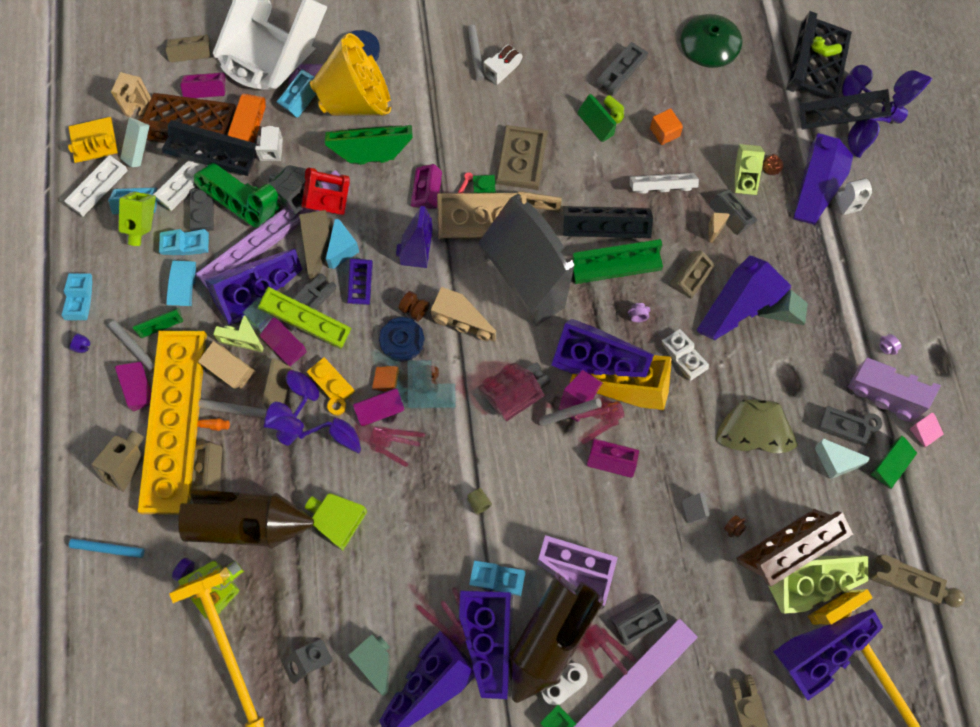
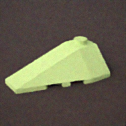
M819 556L772 587L769 586L781 613L806 612L812 609L813 605L821 601L827 602L832 599V596L840 592H847L867 582L868 556Z

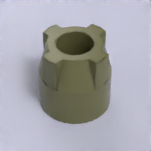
M478 488L467 495V500L476 515L481 514L492 506L491 501L482 488Z

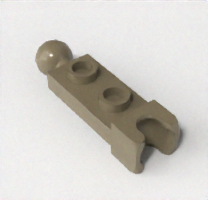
M885 554L878 555L875 559V562L884 568V573L877 572L870 576L871 580L885 586L889 585L936 605L941 604L942 598L947 605L955 608L963 605L965 601V595L960 589H945L947 583L945 579L902 563L900 560Z

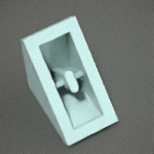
M824 438L815 447L830 479L858 469L869 460V457Z

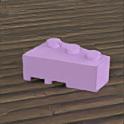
M866 358L859 365L848 385V388L852 389L856 395L868 398L879 408L895 413L903 421L912 422L930 408L941 385L933 383L932 386L917 381L918 376L911 374L908 378L895 373L896 368Z
M545 535L537 564L553 576L559 573L562 576L560 578L561 581L574 591L581 581L590 586L602 597L604 601L600 608L602 610L606 604L618 557Z

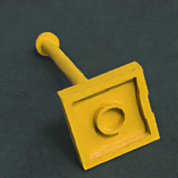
M227 567L178 586L169 593L172 603L194 594L197 598L200 597L248 722L245 724V727H264L263 716L258 717L210 595L212 587L224 583L230 577Z
M868 589L849 590L809 614L808 618L813 625H831L838 620L850 617L852 611L873 597ZM867 644L861 652L908 727H921L872 648Z

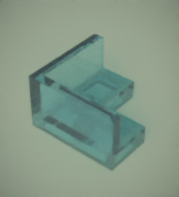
M409 360L408 408L455 409L456 384H432V361Z

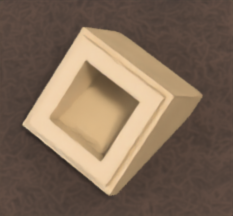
M712 214L708 223V241L710 243H713L725 226L729 214Z

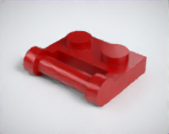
M308 167L305 171L306 181L301 207L319 211L326 210V212L344 215L350 184L349 176L327 174ZM316 180L336 184L339 187L338 191L315 187Z

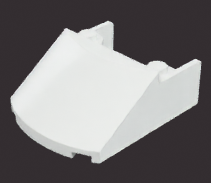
M233 0L213 55L215 58H218L222 70L238 83L259 90L277 89L316 49L312 46L327 6L314 0H302L291 30L288 33L267 21L272 9L270 0Z

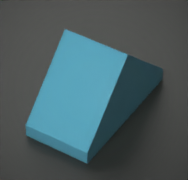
M339 219L334 221L326 256L328 266L331 269L336 268L359 253L357 242Z

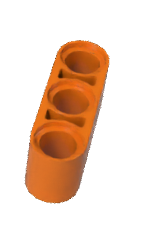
M244 93L241 95L228 136L255 143L265 112V97Z

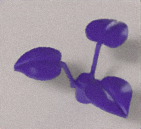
M866 65L855 66L844 80L842 94L844 96L860 94L862 90L865 93L871 92L865 86L873 78L872 70ZM915 70L902 74L894 85V92L896 94L892 96L894 101L890 102L891 116L857 121L852 126L848 135V145L851 152L860 158L864 151L872 145L880 130L877 121L902 123L908 115V110L904 106L913 101L933 79ZM882 102V112H885L884 102Z
M290 370L286 374V382L293 392L302 396V401L294 413H292L287 405L281 402H273L266 411L264 427L278 430L276 437L282 444L287 446L291 445L298 437L303 439L306 435L329 427V434L337 442L359 454L361 446L355 429L348 422L340 418H334L332 423L328 421L303 432L304 425L296 417L306 403L307 398L312 401H316L319 398V390L314 381L307 375Z

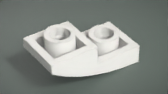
M681 329L662 340V344L670 357L690 381L709 369V364L694 349V343Z

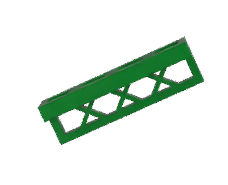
M658 239L575 252L572 254L575 284L662 271L663 264L660 256L662 241Z

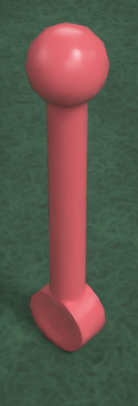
M468 172L464 175L465 180L458 193H463L468 182L473 180L472 173Z

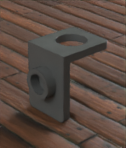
M318 640L292 652L283 661V665L292 683L295 684L308 673L330 664L333 659L323 640ZM292 661H294L298 667V674H296L292 669Z

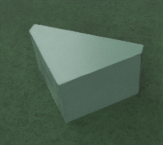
M789 290L776 304L771 307L766 305L761 308L759 317L805 325L808 303L792 290Z

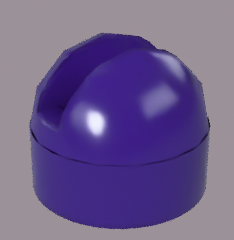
M77 333L71 341L70 350L76 353H86L89 350L87 346L91 345L90 340L86 336Z

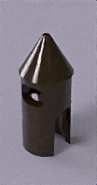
M190 490L193 504L181 503L178 518L179 535L184 542L265 546L270 549L314 526L313 518L278 493L258 494Z
M556 573L515 647L510 650L511 693L514 702L519 703L560 683L561 675L604 602L602 597L581 581L574 592L561 581L560 578L562 576Z

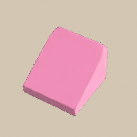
M933 412L909 429L924 448L943 435V431Z

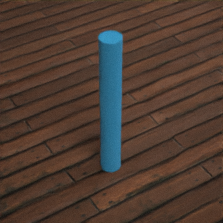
M73 538L69 542V548L136 558H143L144 548Z

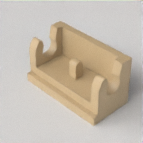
M120 72L111 93L125 116L131 117L136 108H141L138 115L142 118L151 97L141 77Z
M215 341L212 342L198 361L234 389L237 387L241 389L256 372Z

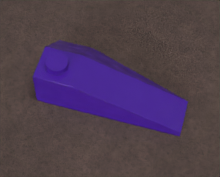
M817 133L812 142L793 217L794 220L815 225L849 175L853 154L839 138Z
M420 206L402 235L401 244H397L396 257L400 258L402 266L427 268L433 223L425 206Z
M291 249L224 271L205 279V282L215 305L230 326L241 321L244 315L248 318L256 312L255 309L258 308L268 287L277 291L303 269L296 250Z
M749 255L735 269L697 328V332L716 340L738 327V322L748 316L751 318L756 316L759 309L766 305L771 307L776 304L791 289V285L767 261Z
M570 319L564 325L551 366L572 374H579L584 370L594 375L609 374L646 377L654 354L591 325Z
M460 591L459 618L481 698L508 699L509 652L511 650L513 595L511 592Z
M869 609L836 621L831 625H825L795 636L773 652L808 701L829 687L834 681L832 676L840 667L845 669L851 663L848 660L849 657L856 650H863L880 632L883 626L875 611Z
M439 631L422 649L418 656L421 660L414 672L409 671L405 678L408 681L403 690L395 693L381 716L379 722L382 727H410L461 693L474 679L475 674L472 663L443 632Z

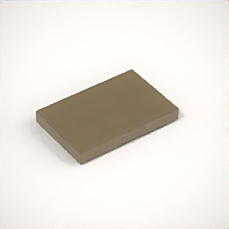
M506 125L496 184L539 190L548 131Z

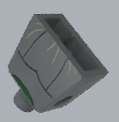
M288 165L279 174L276 172L271 173L269 184L277 191V201L296 215L303 208L301 206L306 181V169ZM316 180L315 187L323 188L321 181Z

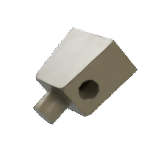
M131 431L126 440L119 436H114L91 465L103 483L122 492L125 491L143 460V456L138 449L144 439L141 434Z

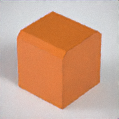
M671 108L654 116L650 126V130L661 145L680 137L683 129L682 123Z

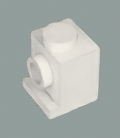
M262 127L261 136L257 138L258 146L255 148L260 161H281L283 138L279 127Z

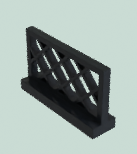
M809 11L800 24L786 90L794 92L796 89H800L825 99L836 98L840 94L852 31L817 19L818 13ZM816 27L823 29L826 34L820 36ZM838 34L845 37L844 42L839 43L834 35ZM815 37L829 38L833 45L839 43L842 46V52L839 54L841 56L840 59L836 60L834 56H829L827 58L830 63L824 65L820 59L821 55L814 52L811 48L813 39ZM814 59L819 68L813 70L809 64L810 60ZM833 66L837 75L832 77L827 68ZM822 71L827 80L821 82L816 73ZM810 76L815 85L811 86L804 83L805 78ZM829 83L834 90L833 93L828 92L823 85Z

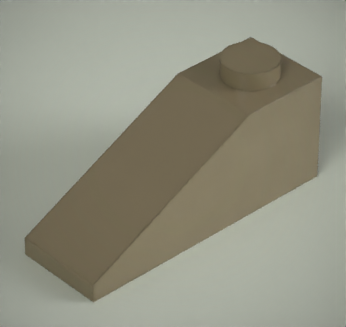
M326 210L299 214L307 271L311 282L320 273L328 251L331 231L333 230V219L328 218Z

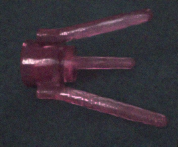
M608 401L602 403V406L597 408L598 410L594 409L593 411L574 416L577 420L601 414L604 421H609V423L584 438L582 444L594 439L609 428L619 425L618 420L624 418V410L620 401Z
M375 427L370 436V445L376 446V452L382 453L397 463L408 467L406 461L389 452L385 447L390 448L392 441L420 446L421 443L418 441L393 435L424 437L425 434L415 431Z
M453 587L452 592L458 607H460V595L456 587ZM441 601V606L453 622V625L449 627L451 631L421 605L417 606V609L452 642L456 641L460 646L466 641L460 620L458 621L445 601Z
M595 624L587 630L583 637L585 642L582 643V646L587 651L599 679H603L604 676L592 647L595 651L602 648L624 675H627L628 671L606 645L607 641L632 662L636 661V658L611 637L604 627L600 629Z

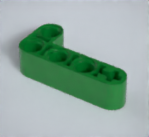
M214 163L194 174V181L202 191L249 225L259 227L274 216L278 194L272 185L264 184L253 191Z

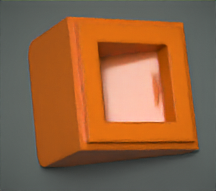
M397 366L376 367L372 390L387 392L395 389L399 368Z

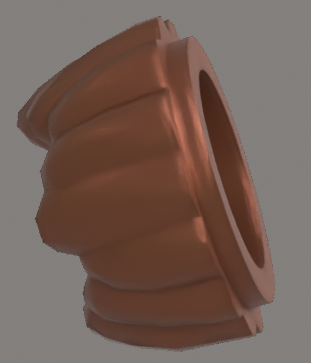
M772 154L763 160V170L769 175L779 174L783 168V161L777 155Z

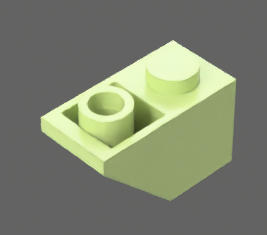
M739 144L735 165V193L757 195L765 155L761 146Z

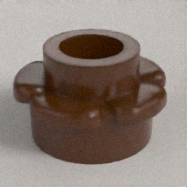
M738 515L732 517L724 527V530L728 532V536L733 537L735 535L738 538L747 528L744 525L746 519H741Z

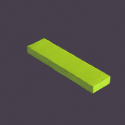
M270 287L267 288L257 308L339 349H342L351 330V327Z

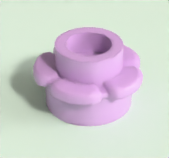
M636 303L628 310V314L633 322H643L649 319L650 308L648 306L645 307L643 303Z
M893 334L880 338L879 347L885 354L896 355L898 350L901 349L900 341Z

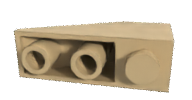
M444 287L440 288L431 308V316L436 323L443 326H453L461 333H472L483 341L491 340L495 342L496 330L463 294Z

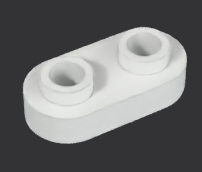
M579 663L568 664L560 677V683L552 686L559 689V695L557 697L551 696L550 689L552 687L541 692L543 700L553 706L563 703L585 685L588 677L586 669ZM572 671L579 673L578 681H573L570 678Z

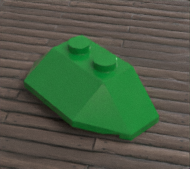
M412 125L326 132L325 145L349 163H356L358 165L374 161L385 163L389 160H394L413 138Z

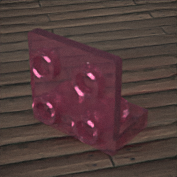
M516 363L504 366L500 373L486 378L482 385L478 387L482 394L494 402L501 417L506 422L545 396L534 374Z

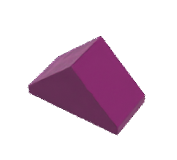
M582 370L564 389L558 410L593 400L603 382ZM584 413L572 416L570 418H572L576 422H579Z

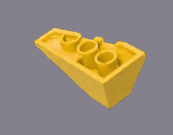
M654 355L646 377L591 374L603 382L597 394L641 408L664 410L669 393L672 359L669 356ZM572 374V377H571V379H570V383L574 380V378H575L578 374Z

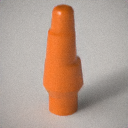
M220 418L198 420L197 426L220 431L228 430L230 422Z

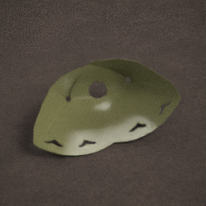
M742 400L726 416L716 435V440L720 444L740 451L761 448L769 453H785L798 446L793 430L780 403L771 400ZM729 434L731 441H729L727 438H723L722 436ZM745 437L750 443H740V441ZM788 438H789L791 441H793V443L789 442V444L786 445V443H787V441H788ZM775 440L778 446L775 444L769 445V443Z

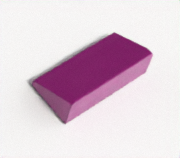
M225 73L184 75L180 84L183 97L204 98L224 96L226 92Z
M435 164L416 167L410 206L417 208L425 206L428 209H436L438 207L437 194L440 192L442 171Z
M276 317L270 320L259 335L290 367L307 353L303 344Z
M142 362L115 366L127 406L133 412L149 406L152 391Z
M396 388L353 405L361 426H366L404 411L399 391Z
M593 439L587 466L632 478L637 467L639 450Z

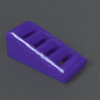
M350 259L347 304L370 305L373 274L372 260ZM355 268L367 269V272H355ZM354 277H367L366 281L354 280ZM354 285H366V289L353 288ZM353 293L366 294V297L353 298Z

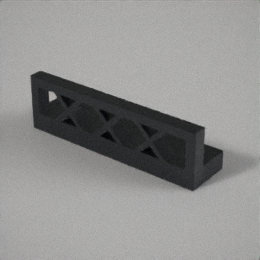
M885 89L800 103L797 107L798 116H800L801 130L891 116L889 90ZM884 102L885 112L876 113L869 107L872 104ZM857 106L865 109L860 116H853L847 111L849 108ZM832 110L842 112L840 117L835 120H831L825 114L827 111ZM817 113L820 116L816 123L806 124L805 115Z
M170 120L168 124V138L162 147V153L205 165L214 163L226 171L248 176L256 158V143ZM172 143L182 145V148L175 149L171 145ZM201 150L204 153L197 155L194 154L192 151ZM215 156H222V157H224L225 159L219 161V160H215L214 157H215ZM241 161L247 163L246 167H241L235 163Z
M563 206V236L651 238L653 215L650 208Z

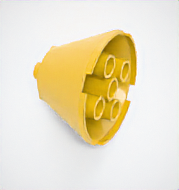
M348 33L341 38L314 79L310 81V86L317 93L320 100L318 104L323 113L329 112L332 116H385L391 112V107H388L387 104L391 99L386 82L373 56H367L362 49L364 47L363 42L352 33Z

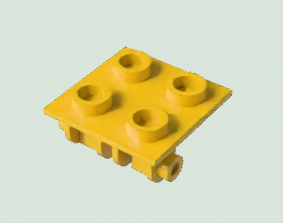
M111 117L68 126L71 144H68V148L73 153L75 163L118 153Z

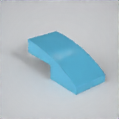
M181 229L161 232L159 253L161 255L208 253L209 232L205 229L186 233Z
M172 261L168 282L167 305L192 306V288L196 279V262Z
M69 273L64 288L66 300L62 317L64 320H87L92 295V275Z
M474 561L469 585L495 592H511L512 595L521 596L525 571L502 567L493 563Z

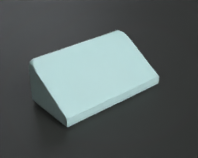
M130 117L120 159L131 167L141 166L149 125Z

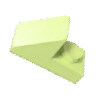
M245 315L239 330L231 326H225L224 328L216 326L213 335L219 343L263 352L264 348Z

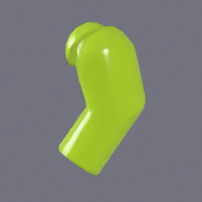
M815 37L811 44L812 50L823 57L833 56L842 52V46L839 43L827 46L824 44L825 40L822 37Z
M608 95L603 104L611 109L610 116L618 124L624 119V106L611 95Z

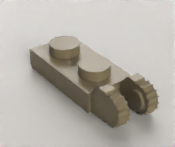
M745 675V685L749 697L742 698L737 679L731 678L729 682L734 698L732 702L739 726L768 727L759 694L757 695V688L752 675Z

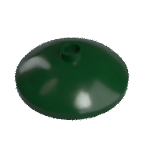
M703 14L694 17L684 26L680 42L683 52L691 61L703 67L718 68L730 64L737 58L742 48V35L738 27L731 20L716 14Z

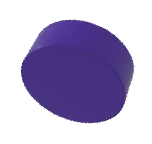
M183 558L176 565L172 573V579L178 582L181 578L192 573L195 562L188 558Z

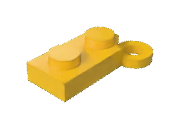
M324 357L306 372L329 397L330 400L327 404L329 412L332 415L339 416L346 410L345 400L355 391ZM335 403H340L341 408L338 410H334L333 405Z

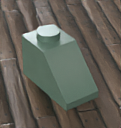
M371 634L348 656L379 693L385 696L388 693L391 655L386 650L390 646L381 636L376 639Z

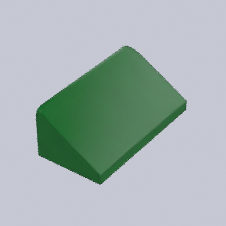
M589 94L579 108L578 115L601 142H604L614 136L616 122L592 94Z
M175 308L139 322L133 326V329L140 338H144L180 324L184 320L180 309Z
M901 435L895 440L870 475L889 489H892L917 455V452L907 439Z

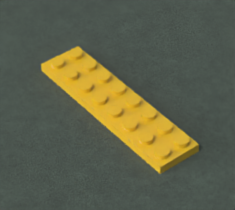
M159 331L138 504L139 514L179 515L181 503L190 504L198 428L197 422L199 418V400L201 398L204 366L198 361L206 349L207 334L205 331Z

